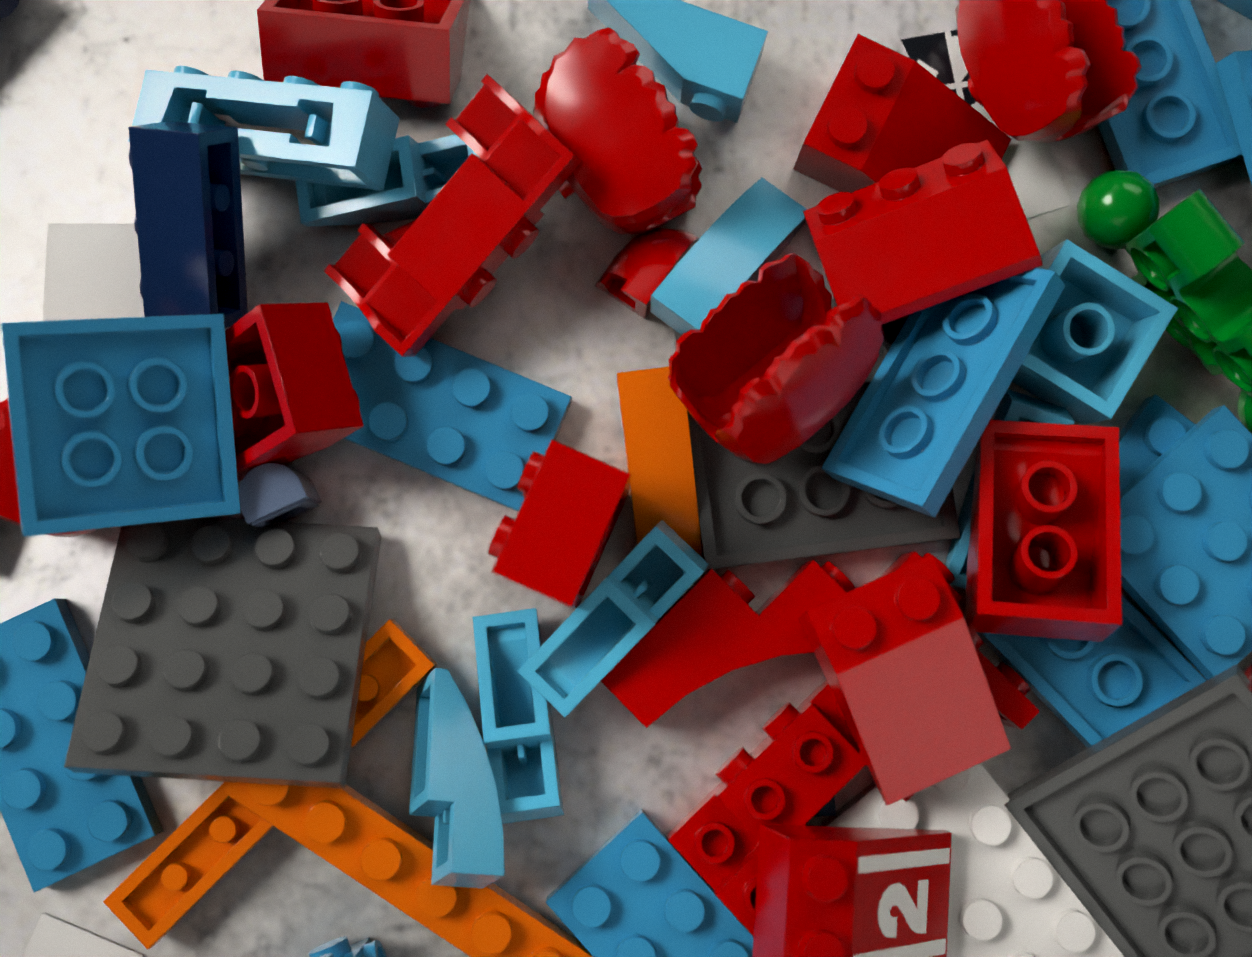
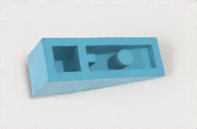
M588 0V10L606 28L609 27L617 31L620 38L635 45L640 53L638 60L643 66L654 72L655 78L680 103L689 106L694 114L709 121L720 122L727 119L738 122L762 57L768 31L681 0Z

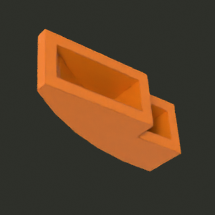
M669 367L617 373V388L627 471L631 474L630 495L637 545L663 520L702 557L688 414L685 406L670 388V381L668 379Z

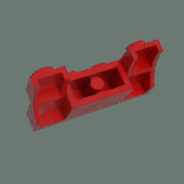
M488 74L481 80L484 86L456 119L451 117L445 124L478 156L471 153L394 246L372 225L363 223L357 230L361 234L336 264H329L324 269V272L359 307L373 330L402 357H414L455 309L463 310L466 305L473 308L486 298L497 282V279L493 276L494 272L508 256L516 259L531 246L539 234V229L535 225L544 215L541 211L542 207L582 162Z
M827 679L797 708L788 702L773 714L762 727V730L768 736L750 754L744 747H741L731 755L715 773L721 782L667 834L668 841L713 888L715 895L753 936L760 824L806 825L866 765ZM914 794L906 798H903L902 800L907 802Z

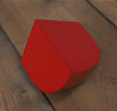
M656 228L647 233L637 235L613 258L595 286L646 319L650 313L652 293L699 240V237L685 230Z

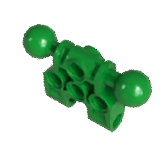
M1128 170L1107 171L1093 178L1082 190L1077 204V219L1084 236L1101 247L1112 250L1125 249L1131 256L1138 271L1132 277V280L1178 308L1165 330L1180 345L1189 348L1195 353L1212 376L1223 374L1241 389L1238 397L1237 414L1241 423L1252 434V269L1236 253L1245 242L1200 189L1158 219L1160 214L1159 196L1153 183L1138 172Z

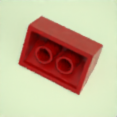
M265 0L257 9L264 81L283 82L286 76H298L311 80L319 86L340 88L342 82L353 81L374 88L378 91L379 98L405 99L410 105L419 108H433L440 106L442 103L450 104L461 80L470 0Z
M988 139L977 144L964 143L946 151L941 158L915 168L893 170L884 175L877 183L851 193H834L821 200L817 206L803 211L836 305L848 303L855 296L862 294L871 302L873 307L881 310L882 324L1043 265L1040 252L1007 167Z

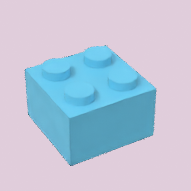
M1066 239L1041 254L1043 265L1037 268L1055 271L1066 286L1012 382L1042 401L1066 408L1076 422L1085 425L1112 419L1178 308Z

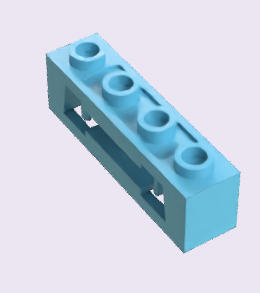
M176 66L174 72L146 69L132 126L167 121L225 126L226 122L214 115L217 114L230 116L239 124L305 131L304 138L311 140L315 145L301 144L297 138L288 133L238 128L240 174L384 190L400 118L379 98V93L374 88L353 81L342 82L340 88L319 86L311 80L298 76H286L283 82L264 81L253 74L243 71H230L228 77L211 76L201 70L188 66Z

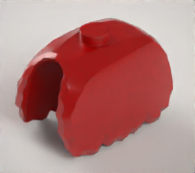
M959 0L955 8L960 53L970 76L968 79L969 91L973 98L985 108L1000 131L1018 141L1050 143L1068 140L1125 111L1130 99L1139 88L1136 75L1142 68L1139 58L1134 52L1123 50L1126 43L1124 27L1118 25L1117 8L1108 5V0Z
M608 27L595 31L586 38H574L565 51L553 56L550 70L542 73L540 88L535 92L533 116L582 161L558 189L563 197L567 199L576 192L585 207L599 223L610 230L622 235L644 234L665 225L696 207V197L702 188L698 177L702 171V166L694 155L698 147L696 139L687 128L678 127L679 120L676 116V106L668 102L665 86L655 81V75L652 70L645 66L636 65L640 53L635 45L620 38L617 31Z
M795 253L787 254L780 260L765 263L759 269L758 281L741 283L736 293L726 294L717 308L710 309L707 317L702 321L700 330L691 329L676 340V351L668 359L670 388L693 419L710 437L739 458L755 463L767 464L776 461L802 445L829 422L863 385L879 357L880 348L884 340V331L881 326V310L873 307L871 302L862 294L855 296L848 303L831 309L832 295L825 288L823 275L813 269L809 262Z

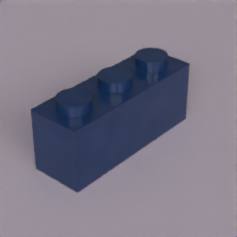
M174 121L129 126L130 148L128 157L133 176L136 211L134 227L138 236L141 271L140 294L143 298L144 317L224 314L226 329L248 313L238 127Z

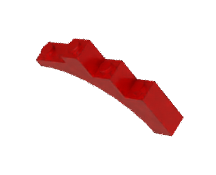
M916 551L901 554L878 578L931 554L925 553L922 557ZM934 556L958 603L963 597L950 585L955 580L954 575ZM815 560L805 562L755 612L748 605L755 598V595L736 575L727 570L720 577L713 569H710L656 622L601 682L648 728L686 695L733 670L782 655L814 653L798 618L805 611L855 589V586L831 562L827 561L821 567ZM969 632L1002 724L1023 730L1040 712L1025 696L1031 688L1008 665L1001 662L995 667L978 650L984 644L981 637L976 632Z

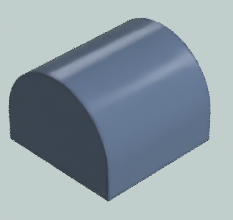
M266 463L253 468L245 475L239 486L240 509L247 524L259 528L269 525V521L286 522L319 507V503L322 502L314 484L307 476L277 463Z

